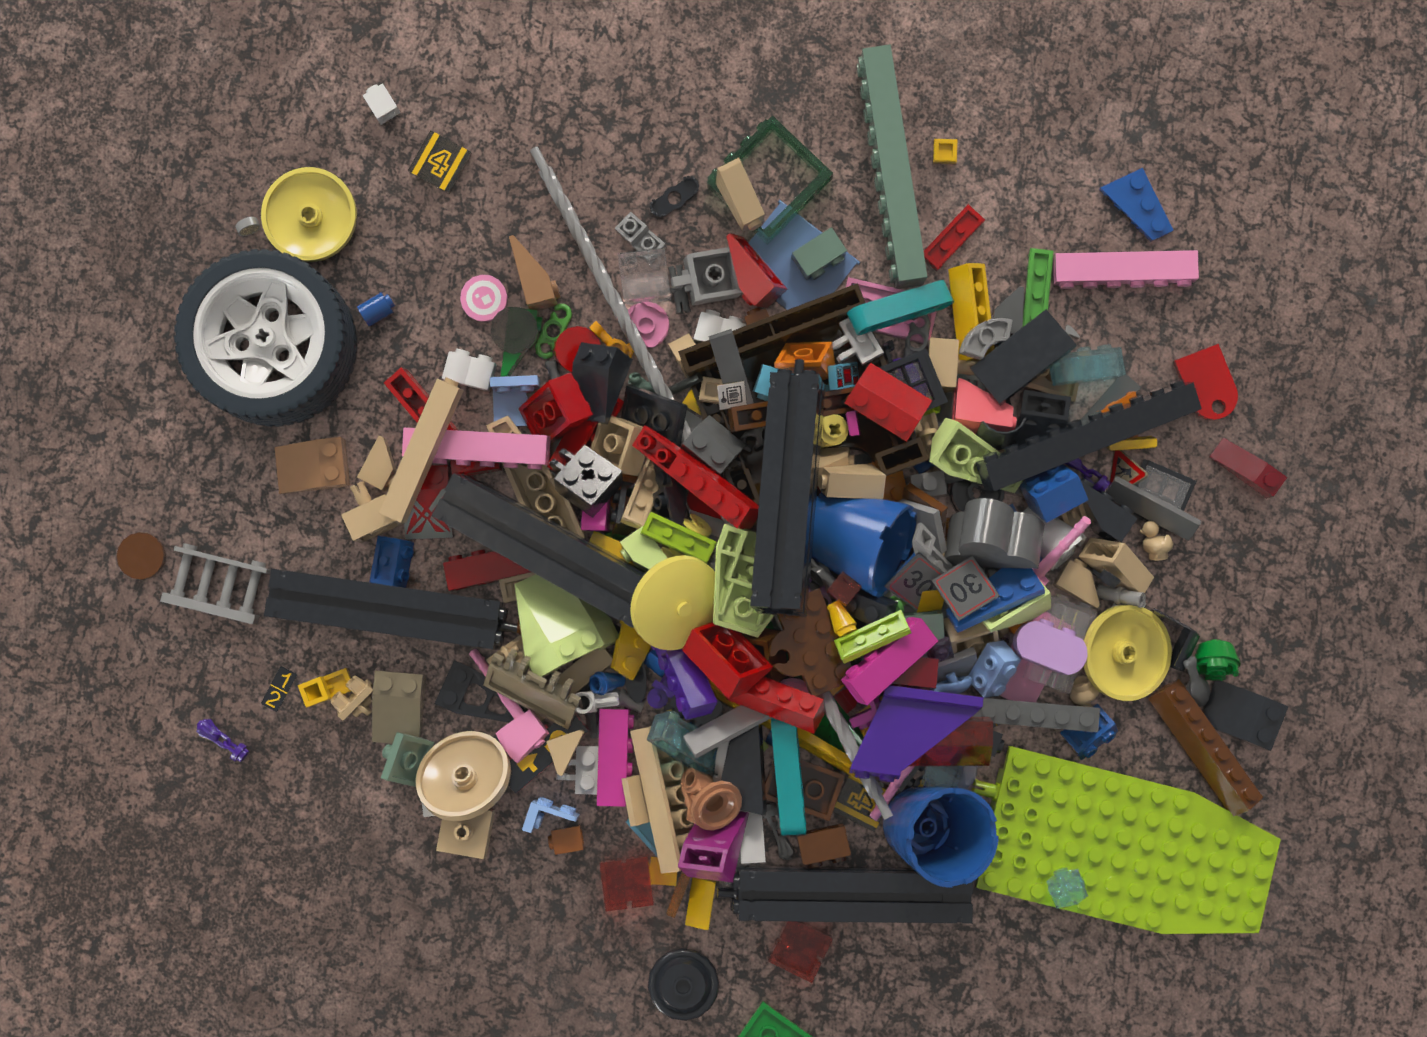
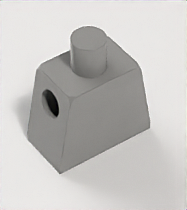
M943 471L915 474L904 478L906 486L911 483L933 498L949 496L948 484H946Z

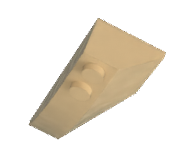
M509 416L486 425L489 432L522 434ZM518 464V468L504 467L519 503L586 538L583 530H581V525L571 502L555 490V477L546 465H542V470L527 469L528 464Z

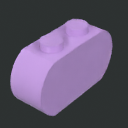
M1040 618L1039 622H1027L1016 630L1013 637V649L1021 659L1062 675L1074 674L1086 663V644L1082 638L1075 636L1076 632L1064 627L1062 630L1053 627L1054 623Z

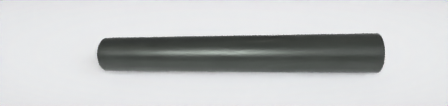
M696 373L668 388L672 395H675L703 381V376L701 373Z

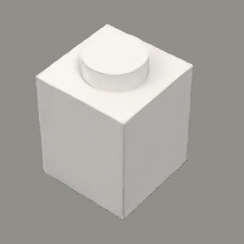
M383 83L379 86L377 84L371 86L366 90V94L363 95L381 125L401 113Z

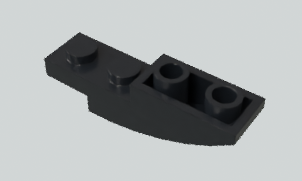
M652 462L656 483L659 486V490L652 494L657 515L683 526L687 504V489Z

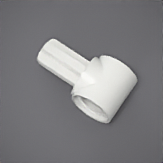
M584 691L576 694L579 697L586 696L590 700V705L587 709H581L578 705L576 712L580 714L597 712V708L619 705L618 692L598 695L592 691Z

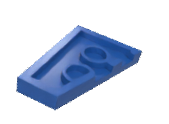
M1143 168L1100 187L1099 190L1109 197L1119 211L1121 210L1150 242L1174 231Z

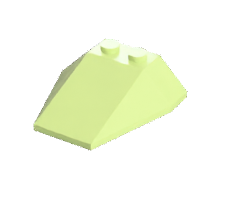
M724 524L716 546L713 623L759 637L774 615L758 614L750 606L756 532L749 529H737L733 525Z
M537 574L514 585L524 657L528 656L531 658L529 664L531 672L544 677L573 660L597 649L600 651L616 643V639L619 638L611 618L605 612Z

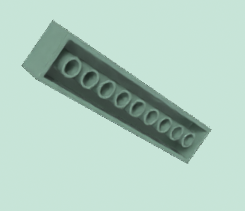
M891 44L862 48L861 57H858V63L856 64L858 78L862 77V86H860L861 100L866 101L863 114L865 123H869V132H867L868 145L873 146L872 155L870 156L872 169L876 168L877 170L874 184L876 192L880 191V200L878 201L879 214L884 215L883 223L881 224L883 238L887 237L888 240L887 246H885V255L887 261L891 260L888 271L890 283H894L897 289L922 286L927 279V271Z

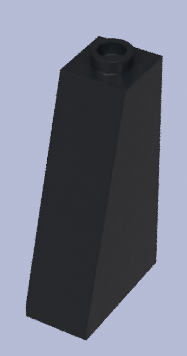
M759 724L730 740L720 781L730 782L738 788L742 796L740 810L766 816L762 725Z

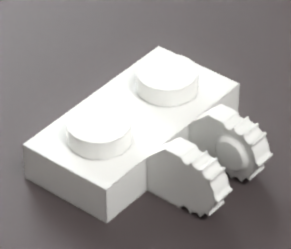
M849 318L839 323L844 336L832 342L833 350L840 348L847 342L850 343L852 348L841 353L837 357L838 362L841 363L856 354L863 366L883 355L884 352L872 332L857 336Z
M578 746L576 749V759H571L569 765H576V774L564 773L563 776L557 774L556 780H575V794L597 795L599 746Z

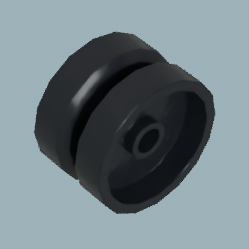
M969 480L951 483L949 489L950 504L956 513L964 512L965 505L970 500L987 498L1003 502L1005 495L1004 490H984L983 484ZM973 490L979 491L980 496L978 498L973 496Z

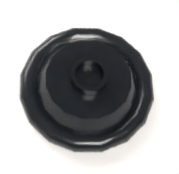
M680 948L669 951L656 960L649 972L648 991L651 1001L659 1012L671 1019L687 1021L699 1018L711 1009L718 996L719 979L716 968L708 957L696 950Z

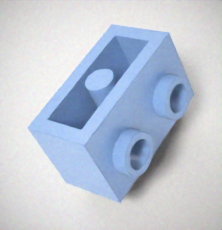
M1004 640L989 642L986 644L968 676L972 677V685L984 698L999 696L1005 691L1009 679L1016 673L1021 659Z

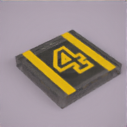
M430 130L408 172L450 194L472 153Z
M849 775L837 798L833 812L873 832L876 831L883 817L881 815L878 821L869 816L876 803L868 795L862 781ZM876 780L883 790V795L888 785Z

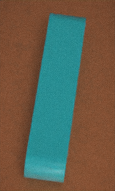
M939 280L858 305L849 310L847 315L857 336L940 311L952 305L954 300L945 281Z
M771 718L781 835L806 834L798 730L795 726Z

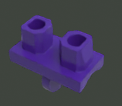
M666 674L660 682L655 679L652 684L655 688L647 695L648 704L653 708L660 709L664 707L668 697L672 699L674 696L673 691H670L668 688Z

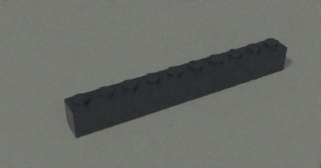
M1183 379L1169 383L1170 387L1155 388L1149 391L1150 395L1145 397L1138 395L1130 398V403L1124 405L1122 403L1114 404L1108 407L1109 411L1102 413V411L1091 413L1088 415V419L1081 421V419L1073 420L1067 423L1068 427L1053 428L1046 431L1047 435L1043 437L1033 436L1025 439L1026 443L1020 446L1013 444L1005 447V451L1002 453L992 452L984 455V460L976 462L984 490H999L1201 410L1194 382H1184Z

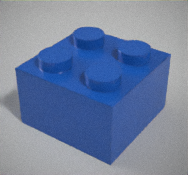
M1064 464L1029 477L1019 486L1029 509L1046 523L1089 500L1079 476Z

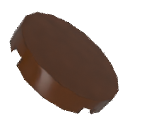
M141 532L130 534L123 539L118 547V566L124 574L131 578L141 580L152 578L165 564L166 553L164 546L151 534Z

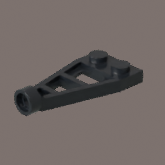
M456 660L453 661L434 704L456 714L508 723L514 720L508 710L505 714H498L488 709L492 698L499 696L497 692L484 686L486 677L482 673ZM473 683L486 691L487 697L481 706L468 705L464 701L468 688ZM519 704L524 713L529 710L528 708H525Z

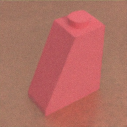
M958 378L953 393L952 420L958 421L974 434L977 433L982 421L996 431L1009 432L1015 430L1017 417L1013 416V406L1006 402L1000 406L991 394L964 379Z

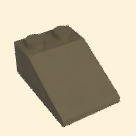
M375 671L372 697V742L393 744L397 732L421 738L427 675Z

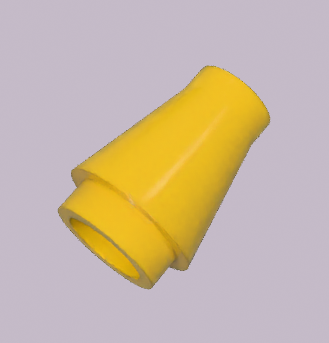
M840 600L827 606L835 635H838L840 638L857 630V623L843 607Z

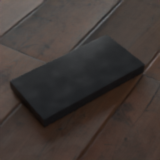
M1045 309L970 369L1001 406L1077 347V345L1048 310Z

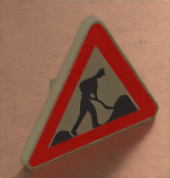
M1114 450L1110 485L1116 476L1133 485H1137L1148 478V473L1122 450Z

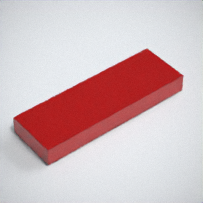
M967 204L923 251L925 262L937 272L981 226L985 219Z

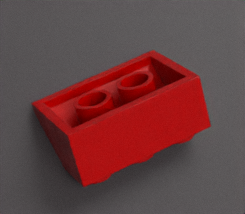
M870 363L851 391L845 404L907 442L932 400Z
M713 622L692 629L682 649L691 661L699 667L728 699L748 692L773 668L740 632L715 625Z

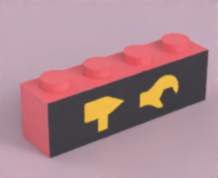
M576 713L569 729L553 723L550 727L545 724L544 726L549 732L544 738L545 743L531 751L519 763H516L508 756L511 765L508 786L515 794L553 763L547 741L578 730L585 731L584 735L590 731Z

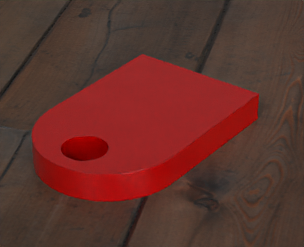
M1219 344L1173 361L1179 378L1183 379L1184 382H1194L1202 408L1195 412L1198 416L1207 420H1219L1234 410L1238 401V391ZM1214 401H1220L1223 404L1224 410L1221 414H1217L1212 410V403Z

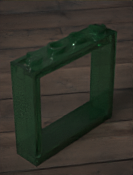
M773 115L768 120L765 119L763 122H760L756 127L757 131L752 136H746L740 143L741 147L735 153L733 151L730 152L723 161V165L737 158L743 162L774 132L818 174L765 229L760 226L753 230L767 245L833 179V172ZM715 168L707 177V188L728 207L716 185L717 168Z

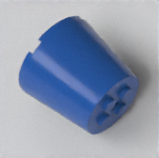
M821 492L816 498L812 559L816 563L824 564L830 571L875 597L884 596L889 592L885 585L896 575L901 562H906L913 545L912 540L916 531L917 513L913 512V506L885 499L826 497Z
M911 787L898 793L888 806L893 816L885 820L883 818L885 839L889 846L927 881L941 887L968 884L981 876L992 862L997 850L999 837L996 835L995 822L997 820L990 805L978 794L963 788Z

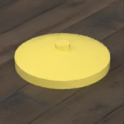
M304 167L283 174L270 186L262 203L261 221L267 238L278 251L288 253L305 262H317L334 256L346 246L356 227L357 209L350 190L336 175L320 168Z
M692 556L671 557L653 566L638 583L631 601V620L640 637L655 648L678 650L684 647L692 629L712 623L715 571L704 561Z
M1132 605L1114 606L1102 612L1087 630L1084 638L1087 647V660L1083 667L1089 681L1100 693L1117 700L1134 701L1148 696L1163 682L1170 667L1172 646L1164 623L1153 612L1146 608Z

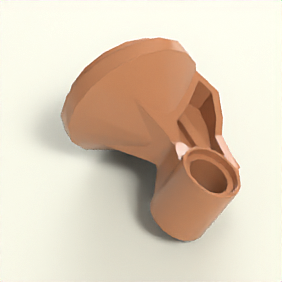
M688 768L683 773L681 788L685 798L684 804L688 808L687 820L705 830L721 829L731 823L738 815L742 806V796L738 788L726 781L713 782L712 776L694 768Z

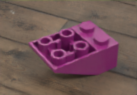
M739 811L733 821L721 829L705 830L694 824L683 843L678 868L688 877L733 883L749 813Z

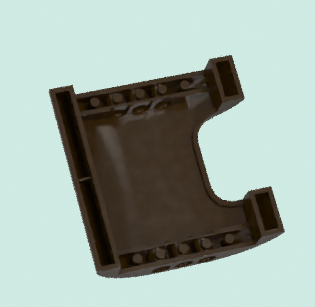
M858 283L732 331L754 403L766 402V400L757 398L758 393L753 391L761 365L764 364L775 368L774 362L786 343L834 342L844 336L839 323L848 318L847 312L866 303ZM710 340L678 351L687 378L696 373H701L703 377L721 379ZM849 342L833 350L835 365L849 362L858 363L859 379L870 363L877 367L887 365L883 355L863 366L856 354L841 363L838 362L837 357L852 348ZM829 378L822 380L825 385L829 386ZM702 381L691 386L702 419L704 420L710 415L731 432L727 409L720 410L719 404L699 401ZM859 412L858 418L861 435L852 437L849 435L848 430V435L841 444L825 447H849V449L862 451L872 459L876 468L886 476L929 460L921 438H916L914 431L906 442ZM846 414L840 415L847 422ZM765 429L762 431L763 439H765ZM745 431L733 432L732 434L740 439ZM749 436L746 439V444L752 447V451L748 452L743 449L723 474L730 484L759 505L764 446L755 449L753 447L755 438ZM757 518L756 522L754 523V525L752 526V528L755 527V526H757L758 518Z

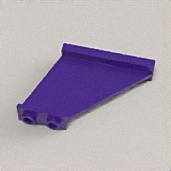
M889 685L883 691L882 701L852 762L849 773L855 774V777L859 779H869L870 776L879 777L880 781L894 782V779L900 778L901 772L977 712H980L983 707L984 697Z

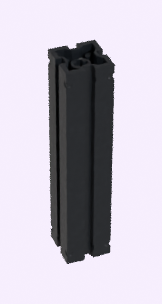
M796 359L794 375H792L791 370L787 369L770 372L750 606L758 614H786L788 616L807 617L825 385L820 375L816 374L815 371L804 370V360Z
M453 473L445 488L446 492L443 498L439 500L431 515L432 517L445 522L448 526L634 628L631 620V601L638 583L647 572L627 563L625 560L489 485L476 480L469 474Z
M271 568L268 585L270 589L264 610L265 617L498 650L499 645H503L505 632L517 633L518 624L506 622L508 608L505 607V603L500 601Z
M736 866L733 883L731 882L733 888L717 889L718 898H730V910L733 911V914H735L739 921L959 922L973 924V904L971 903L973 881L968 884L941 887L924 879L913 868Z

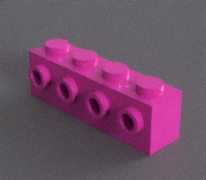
M906 618L912 632L911 634L865 654L863 661L846 671V676L841 681L858 703L868 705L938 642L921 618Z
M600 709L597 806L626 807L622 778L633 776V763H629V753H633L634 750L633 742L630 738V729H634V715L630 714V709Z

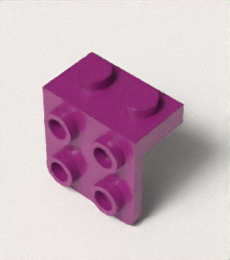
M879 696L869 703L871 708L850 717L849 720L853 728L859 727L862 730L870 726L881 703Z

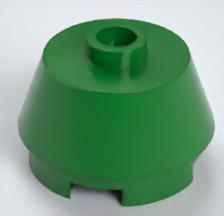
M1214 639L1198 645L1194 657L1197 659L1199 675H1205V680L1223 681L1226 680V675L1238 676L1241 663L1232 643Z

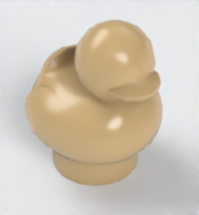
M1147 521L1144 523L1142 530H1140V533L1147 536L1142 543L1144 550L1149 553L1150 560L1168 559V552L1173 547L1172 538L1169 535L1156 536L1159 532L1158 524L1154 521Z
M1082 675L1074 678L1071 682L1070 699L1073 703L1077 704L1076 706L1092 707L1090 702L1099 695V691L1091 684L1087 676Z

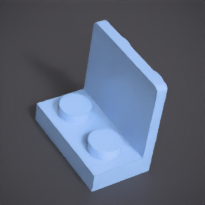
M538 375L490 377V387L493 389L494 421L509 416L516 426H527L518 408L528 400L527 392H533L535 389L540 388V378Z
M540 797L538 800L534 799L531 802L522 830L532 833L535 828L539 829L544 818V813H541V811L574 822L579 819L580 814L575 813L576 808L563 804L560 808L553 805L554 801Z

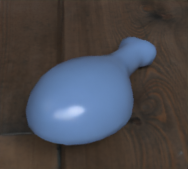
M950 672L946 675L947 680L937 683L934 691L953 694L963 693L971 686L972 677H956L955 672Z

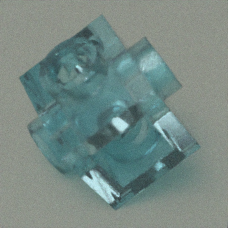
M1067 867L1058 869L1053 872L1054 876L1046 881L1056 909L1077 905L1088 897L1084 880L1080 876L1078 869L1069 871Z

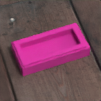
M847 412L846 418L849 435L852 437L860 436L858 412Z

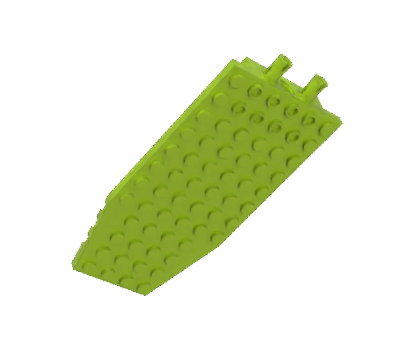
M1008 746L1003 769L999 768L995 784L978 779L974 780L973 785L982 787V789L972 787L971 791L980 796L992 798L990 807L997 820L995 822L996 835L999 836L994 858L985 872L976 879V888L1160 934L1259 933L1281 839L1237 815L1233 816L1230 811L1208 799L1183 789Z

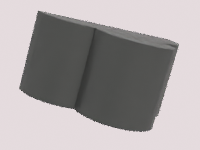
M987 498L973 499L966 503L964 512L955 513L950 517L946 540L947 551L944 552V557L953 567L973 556L981 568L1039 569L1045 525L1041 519L1034 515L1014 512L1004 502Z

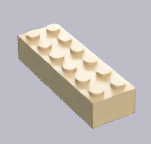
M685 719L630 731L661 874L681 871L678 868L683 843L695 824L687 820L688 808L684 804L685 798L681 788V778L685 770L688 768L695 769L692 752L683 740V736L688 734Z

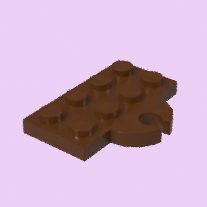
M820 588L809 592L807 617L788 616L786 614L777 615L783 630L773 637L768 650L769 657L775 656L779 650H784L788 654L787 662L785 664L776 663L773 665L774 669L785 676L795 677L802 675L809 694L814 696L844 685L841 679L846 676V671L852 667L850 661L845 664L843 663L834 640L838 639L839 636L834 633L830 613Z

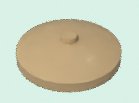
M466 731L450 735L435 744L422 759L416 775L418 796L427 810L441 819L463 821L477 817L492 808L504 794L510 780V760L502 745L488 734Z

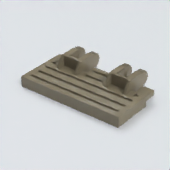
M512 648L505 664H503L504 657L495 653L488 667L484 686L569 729L581 697L573 693L568 698L574 680L569 678L564 685L558 683L561 673L555 671L547 687L545 686L547 682L545 678L531 671H528L525 675L530 664V657L525 656L521 663L515 661L517 650Z

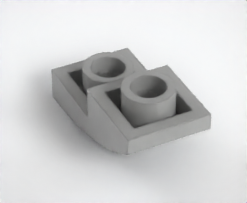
M632 212L615 227V230L650 263L667 248L666 244Z

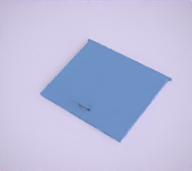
M779 200V205L750 240L749 244L787 287L788 290L776 302L788 310L835 292L854 266L860 264V261L846 252V255L843 256L845 258L843 262L835 267L832 264L824 269L825 273L815 280L812 277L806 280L791 258L792 252L822 234V232Z

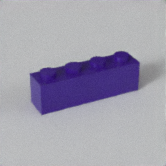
M651 646L657 653L660 669L664 670L667 676L668 688L670 691H673L676 697L677 709L679 712H682L685 720L712 714L718 701L707 676L699 667L691 661L682 649L662 650Z

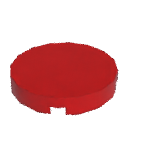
M575 326L567 328L555 341V359L568 372L572 373L573 361L581 342L600 345V341L595 333L586 327Z

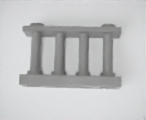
M183 543V547H174V551L182 552L183 556L174 589H171L170 593L162 592L161 602L258 625L260 616L253 614L254 609L252 607L261 573H271V569L265 568L266 563L252 560L251 564L218 557L198 552V546ZM194 555L206 558L197 595H194L193 599L184 597L185 592L183 590L192 556ZM218 561L229 564L220 601L217 600L215 605L207 603L208 598L206 596L215 562ZM238 567L251 569L252 573L243 607L240 606L239 610L231 609L229 601Z

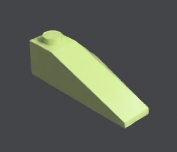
M945 418L932 438L929 462L947 475L982 484L976 462L984 460L983 456L992 452L999 454L1000 452L958 421ZM1022 481L1001 488V490L1015 493Z

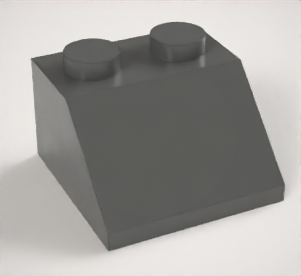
M709 415L693 430L682 443L681 448L721 476L746 447V444Z

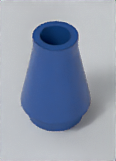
M598 671L590 677L589 686L593 693L604 695L618 687L624 686L626 680L620 673Z

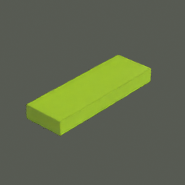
M650 512L640 533L679 553L698 558L708 564L717 544L716 541L653 512Z
M899 610L834 640L845 664L912 632L902 610Z

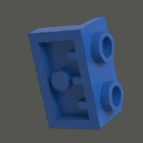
M378 536L369 582L406 588L407 581L409 580L411 558L414 553V542Z
M1098 703L1093 706L1094 708H1100L1098 732L1065 729L1060 732L1061 736L1076 752L1080 760L1092 757L1097 752L1099 746L1103 743L1111 742L1118 732L1114 721Z

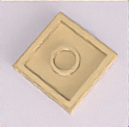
M640 774L622 778L630 827L650 822Z

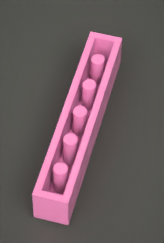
M1198 250L1056 253L1053 256L1052 263L1053 286H1060V289H1072L1074 285H1083L1085 289L1097 288V285H1107V288H1119L1121 284H1130L1131 288L1144 287L1145 284H1154V287H1167L1168 283H1177L1178 287H1187L1199 279Z
M415 428L403 429L402 457ZM446 430L432 463L447 464V460H456V465L471 466V461H479L480 466L494 467L495 462L504 463L505 468H518V464H528L527 469L542 470V465H549L550 436Z

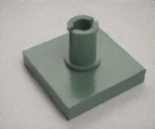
M397 732L393 744L386 745L382 751V756L387 761L381 778L416 787V775L419 765L427 752L433 747L434 742Z

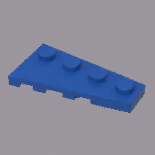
M1001 568L988 578L1000 596L959 622L950 608L946 609V614L957 633L1045 594V588L1033 569Z

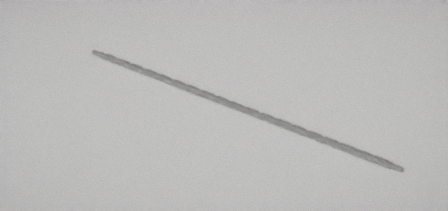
M538 147L532 148L530 152L540 169L539 174L545 182L558 210L561 212L572 237L578 244L589 269L595 276L606 301L612 308L613 314L623 333L628 338L640 365L645 370L655 393L675 400L670 389L665 384L653 357L647 351L645 342L636 325L630 319L628 310L619 293L613 287L611 278L602 261L596 255L595 248L585 229L581 226L574 208L563 193L562 186L552 167L547 165ZM686 420L684 423L683 435L681 440L682 443L692 433V430L690 429ZM721 516V518L723 519V521H724L725 524H730V525H732L731 523H729L726 519H724V518ZM774 615L779 627L783 630L777 615ZM831 692L822 693L817 697L824 699V712L837 732L850 761L853 762L859 750L855 737L845 718L839 712ZM870 776L869 779H860L870 798L874 799L884 820L893 816L882 795L883 790L875 777Z

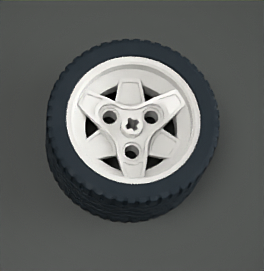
M251 249V251H240L238 254L233 253L229 257H223L219 259V262L212 263L208 269H204L201 272L202 274L194 279L195 282L190 284L187 294H184L182 304L180 303L178 308L179 313L176 314L175 321L177 322L174 326V332H176L174 336L175 350L179 356L177 358L179 364L182 365L183 373L187 375V380L193 385L192 387L212 405L241 420L260 426L273 427L275 425L280 427L293 425L296 422L300 423L304 419L314 417L315 414L321 413L325 407L328 408L331 402L339 397L338 394L342 393L345 384L348 383L349 376L354 369L353 364L356 362L355 353H357L356 326L353 324L354 319L350 313L351 311L340 293L308 263L288 253H281L276 250ZM261 296L257 307L246 301L250 298ZM288 299L297 304L304 314L288 316ZM273 311H278V319L274 322H270V313ZM229 320L234 330L223 333L226 322ZM310 338L309 348L303 359L296 346ZM248 340V349L240 351V343ZM288 350L289 358L286 361H280V353ZM228 360H243L241 376L235 372ZM274 368L286 375V377L280 380L266 382Z

